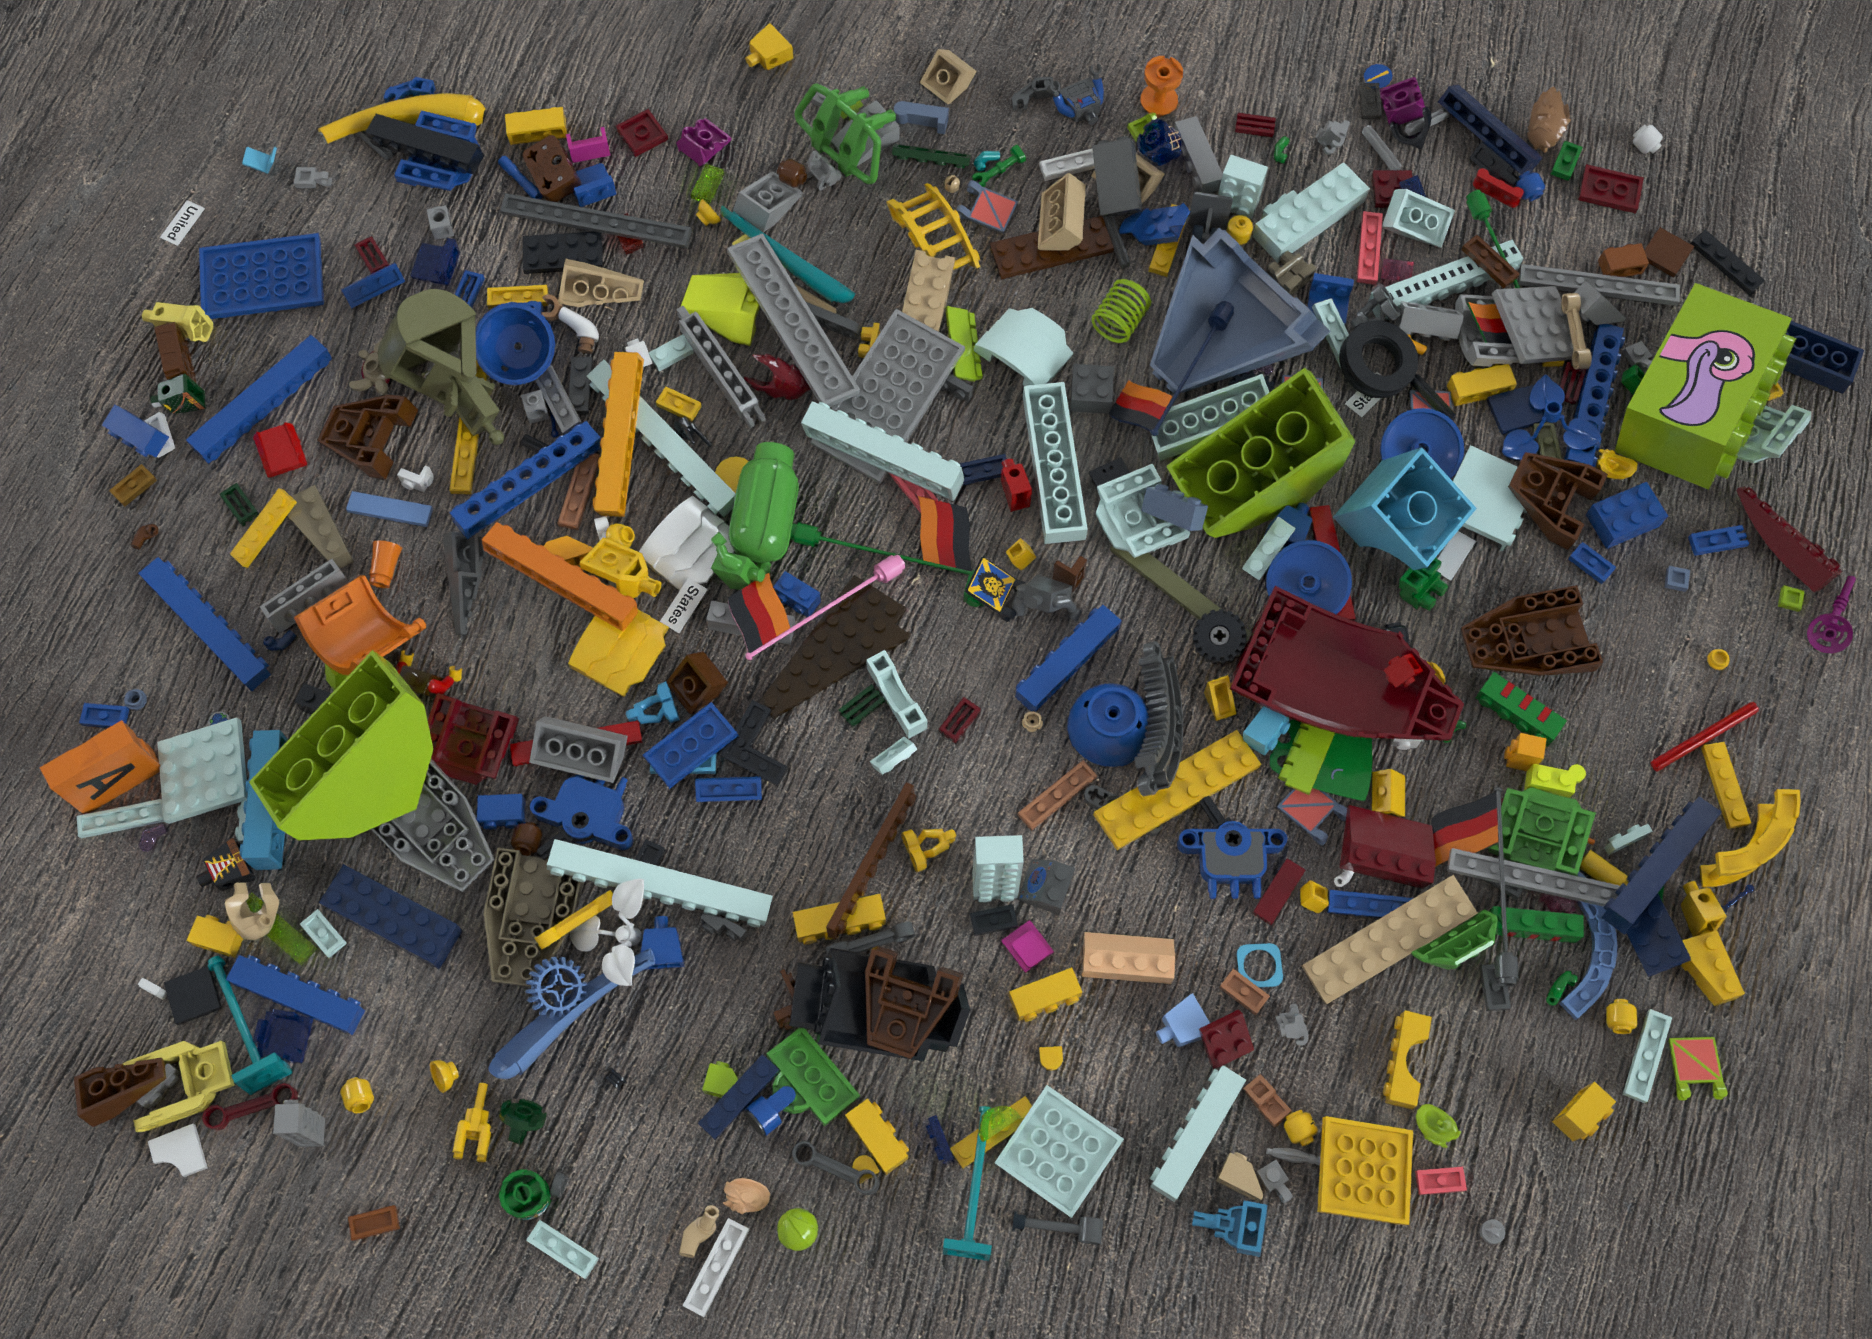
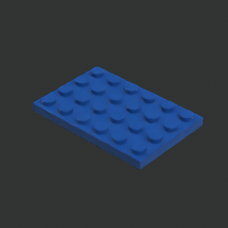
M319 233L199 248L201 308L210 319L324 305L321 238Z

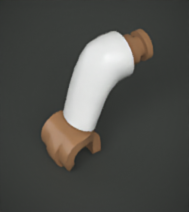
M550 294L544 295L542 298L545 302L554 305V309L551 312H542L546 320L555 321L559 319L577 333L576 337L580 339L579 344L581 347H578V351L592 354L593 349L591 347L594 346V342L599 340L597 327L585 317L563 307L555 296Z

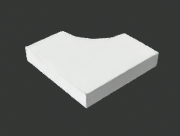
M190 1124L148 1141L153 1163H171L179 1169L183 1177L208 1168L195 1124Z

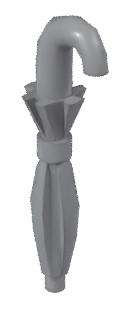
M1267 1148L1266 1154L1292 1163L1308 1162L1320 1166V1155H1308L1305 1152L1291 1148Z

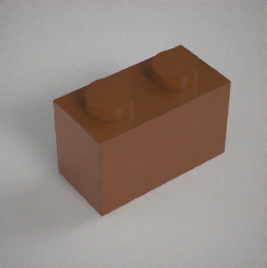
M1642 243L1627 244L1618 248L1609 247L1602 252L1598 259L1603 275L1617 277L1643 274L1649 264Z

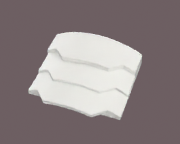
M694 496L689 497L678 505L657 526L639 551L643 554L646 565L679 591L688 578L698 584H704L715 573L711 566L717 556V547L711 538L718 532L726 539L727 542L723 545L726 546L728 552L734 554L728 538L729 526Z

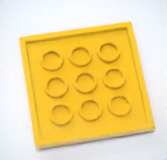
M1328 1116L1323 1117L1317 1212L1405 1226L1409 1225L1413 1130Z

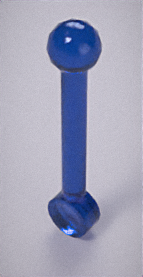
M550 410L551 436L556 438L559 432L556 430L555 417Z
M1747 885L1743 892L1725 906H1721L1725 914L1727 909L1742 897L1754 892V886Z

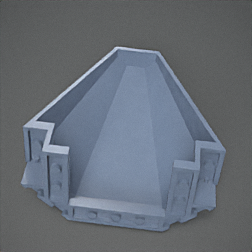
M1218 228L1204 244L1192 235L1150 366L1154 369L1152 373L1160 381L1162 379L1167 381L1166 387L1175 394L1212 329L1208 323V318L1215 306L1221 301H1227L1233 305L1234 315L1225 330H1215L1180 393L1312 351L1330 330L1316 318L1305 304L1297 297L1293 298L1254 262L1235 239L1225 230L1222 231Z

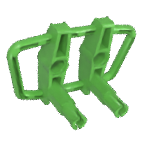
M818 83L813 84L795 109L796 122L810 136L812 147L819 154L825 152L838 163V170L845 177L853 174L866 184L875 183L878 178L881 139L875 130L882 128L885 124L894 122L896 120L895 112L889 109L881 114L877 113L866 118L867 114L865 112L857 114L849 107L869 97V91L867 88L865 89V86L839 94L840 91L838 89L829 90ZM818 92L826 98L816 118L813 120L812 128L804 120L802 113ZM843 111L853 122L839 146L840 151L838 154L829 145L838 128L840 115ZM868 135L873 141L870 176L856 168L865 151Z

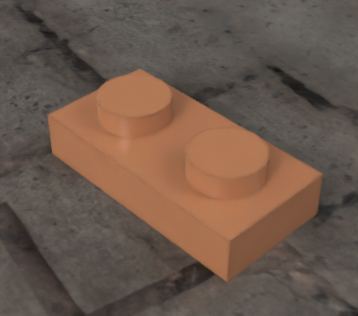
M1232 969L1219 987L1254 1015H1257L1270 997L1235 969Z

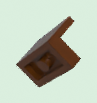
M1079 556L1072 568L1057 560L1054 564L1052 579L1071 585L1072 592H1074L1085 576L1087 559Z

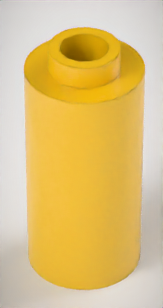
M1591 849L1583 857L1580 869L1593 879L1619 886L1622 883L1627 886L1629 883L1626 881L1628 877L1626 874Z

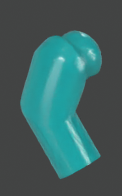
M983 151L974 160V167L977 171H983L988 161L1000 160V152Z

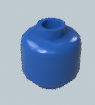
M1527 171L1519 176L1520 180L1516 183V187L1523 189V200L1531 202L1544 194L1545 184L1539 173Z

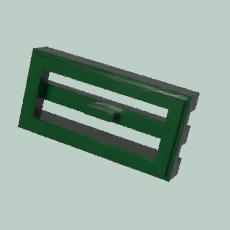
M237 483L219 494L242 527L246 525L245 522H251L253 517H258V511ZM234 490L238 491L252 512L248 513L233 493ZM229 494L245 515L244 517H240L226 498V495Z
M871 684L838 711L849 725L854 727L885 702V698ZM870 693H872L869 697H867L864 701H862L860 704H858L855 708H853V709H852L851 711H849L847 714L845 713V712H847L849 709H851L854 705H856L858 702H860L863 698H865L867 695H869ZM875 698H877V701H876V702H874L872 705H870L867 709H865L863 712H861V713H860L858 716H856L854 719H851V718H850V717H852L855 713H857L859 710H861L862 708H864V707H865L868 703H870L872 700H874Z

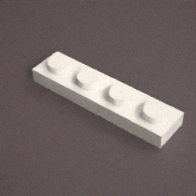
M729 1218L727 1219L683 1304L685 1308L705 1317L749 1232V1228Z

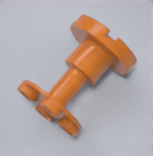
M1165 56L1154 57L1147 63L1144 71V79L1148 86L1141 93L1140 103L1148 113H1156L1157 118L1170 114L1177 108L1178 95L1175 89L1182 82L1183 68L1175 58L1170 57L1168 59Z

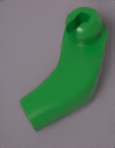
M1565 971L1553 983L1546 998V1002L1549 1005L1554 1006L1559 1002L1567 984L1571 987L1575 986L1578 977L1575 974H1571L1572 971Z

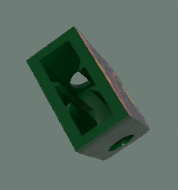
M186 374L159 383L157 385L158 394L151 396V403L154 408L164 406L173 414L206 409L205 391Z

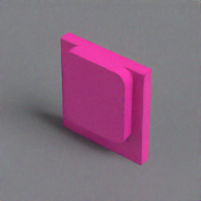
M1030 920L1001 940L1025 973L1054 953L1053 949Z

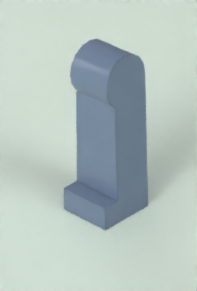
M905 101L895 104L894 112L897 123L905 124L908 122L937 128V133L945 134L949 119V108Z

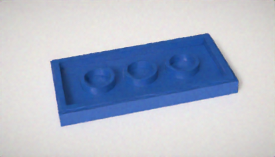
M711 702L645 752L643 757L670 789L738 737V733Z

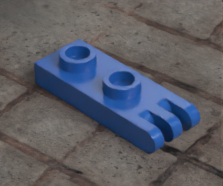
M1743 525L1693 533L1688 537L1694 556L1743 548L1750 545L1748 540H1743L1747 538L1746 533H1738L1744 530Z

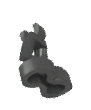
M1379 283L1372 289L1374 298L1356 313L1358 317L1351 321L1353 328L1367 321H1385V316L1393 321L1401 316L1400 309L1393 302L1385 286ZM1377 304H1380V316L1369 319L1367 315Z

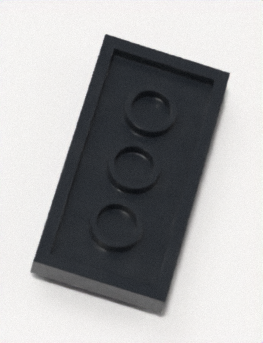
M600 232L523 236L524 274L563 272L566 259L603 268V238Z

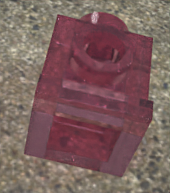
M1544 894L1539 899L1541 903L1544 901L1547 903V907L1551 912L1572 914L1576 910L1573 906L1578 902L1549 894Z

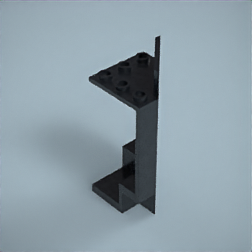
M830 948L828 956L823 958L822 966L797 962L789 1026L813 1030L814 1034L817 1035V1042L820 1045L910 1059L867 1044L865 970L870 954ZM897 959L892 975L933 987L936 970L935 966ZM961 983L957 997L911 1060L924 1062L928 1049L947 1052L949 1046H958L970 1013L964 983Z

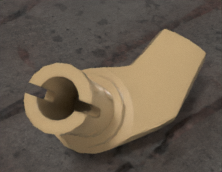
M713 1205L707 1206L703 1216L698 1217L684 1230L679 1255L694 1258L699 1244L714 1234L716 1230L715 1221L719 1216L717 1207Z

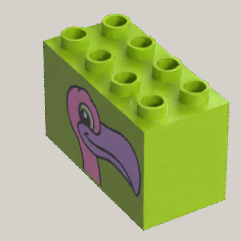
M1695 283L1627 406L1615 452L1708 490L1716 475L1727 479L1738 458L1737 454L1740 448L1745 446L1753 430V423L1757 415H1761L1770 397V390L1773 384H1777L1786 366V359L1796 341V338L1786 335L1792 318Z

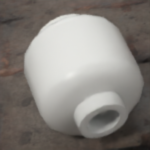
M1643 125L1633 134L1635 137L1633 144L1643 154L1648 152L1653 154L1662 146L1660 142L1663 136L1653 125Z

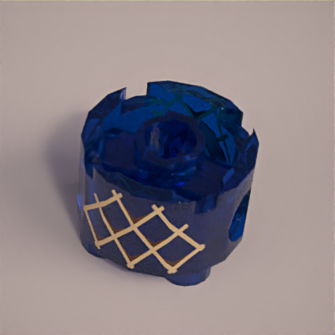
M1162 119L1152 120L1143 127L1145 131L1138 136L1137 148L1145 157L1156 165L1161 166L1180 156L1182 138L1179 131Z

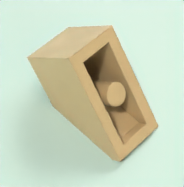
M1238 1152L1234 1154L1229 1153L1216 1181L1256 1202L1261 1201L1263 1193L1252 1163L1247 1161L1246 1156Z

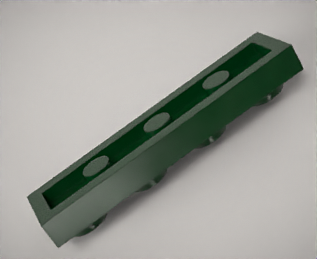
M895 144L892 150V155H896L898 159L908 160V157L916 158L917 162L923 163L930 160L935 161L937 165L951 163L957 168H965V166H969L971 161V155L901 144Z

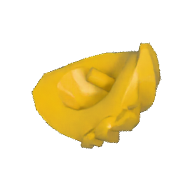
M1598 450L1601 455L1596 462L1597 468L1607 473V477L1625 479L1631 477L1637 471L1638 464L1635 460L1617 455L1613 450Z

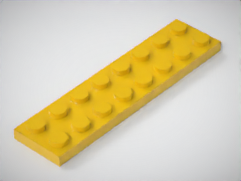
M1235 730L1181 761L1176 776L1169 788L1158 790L1154 795L1143 797L1138 787L1094 811L1093 815L1116 850H1119L1198 804L1204 797L1212 796L1260 768L1262 764L1248 744L1243 741V737L1238 730Z

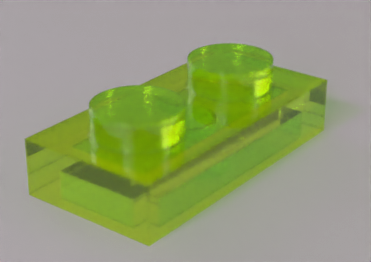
M706 164L691 192V199L697 201L704 199L710 204L725 174L724 169Z

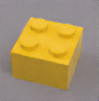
M1594 1081L1580 1089L1552 1122L1572 1141L1580 1138L1584 1140L1587 1136H1592L1598 1130L1599 1126L1597 1124L1602 1119H1607L1613 1113L1614 1109L1611 1107L1616 1101Z

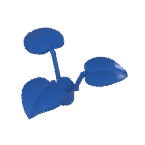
M1544 375L1532 388L1529 399L1534 409H1545L1544 417H1542L1539 426L1532 436H1530L1529 432L1522 429L1511 431L1504 440L1502 454L1512 460H1521L1525 452L1536 454L1539 450V445L1534 439L1546 421L1549 423L1561 421L1563 428L1567 430L1563 435V440L1569 448L1574 450L1590 448L1599 444L1602 438L1599 431L1587 420L1576 418L1570 421L1569 427L1566 425L1564 415L1561 414L1562 404L1565 400L1564 391L1548 375Z

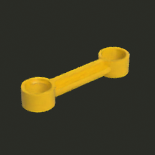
M611 890L607 891L534 938L541 950L611 906L613 892Z

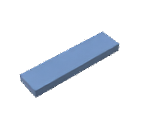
M352 491L346 511L358 515L428 527L433 507Z

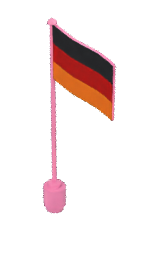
M899 555L887 557L874 566L873 577L791 628L785 609L772 586L769 573L765 575L762 582L754 581L728 597V604L748 651L746 659L752 660V657L874 580L877 579L879 582L887 583L897 577L905 569L903 559Z

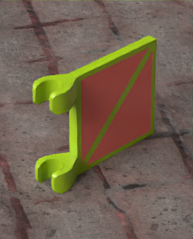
M1715 1037L1668 1039L1678 1100L1685 1101L1687 1098H1690L1691 1091L1688 1084L1713 1083V1097L1716 1100H1722L1728 1095L1727 1088L1723 1082Z

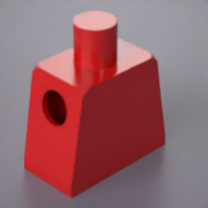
M1013 459L1004 460L1002 462L1001 483L1010 512L1030 507L1032 488L1023 465H1015Z

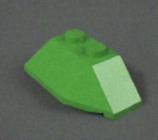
M1484 909L1430 943L1412 951L1411 955L1422 962L1447 970L1457 968L1462 962L1478 956L1480 952L1494 944L1498 918L1495 914Z

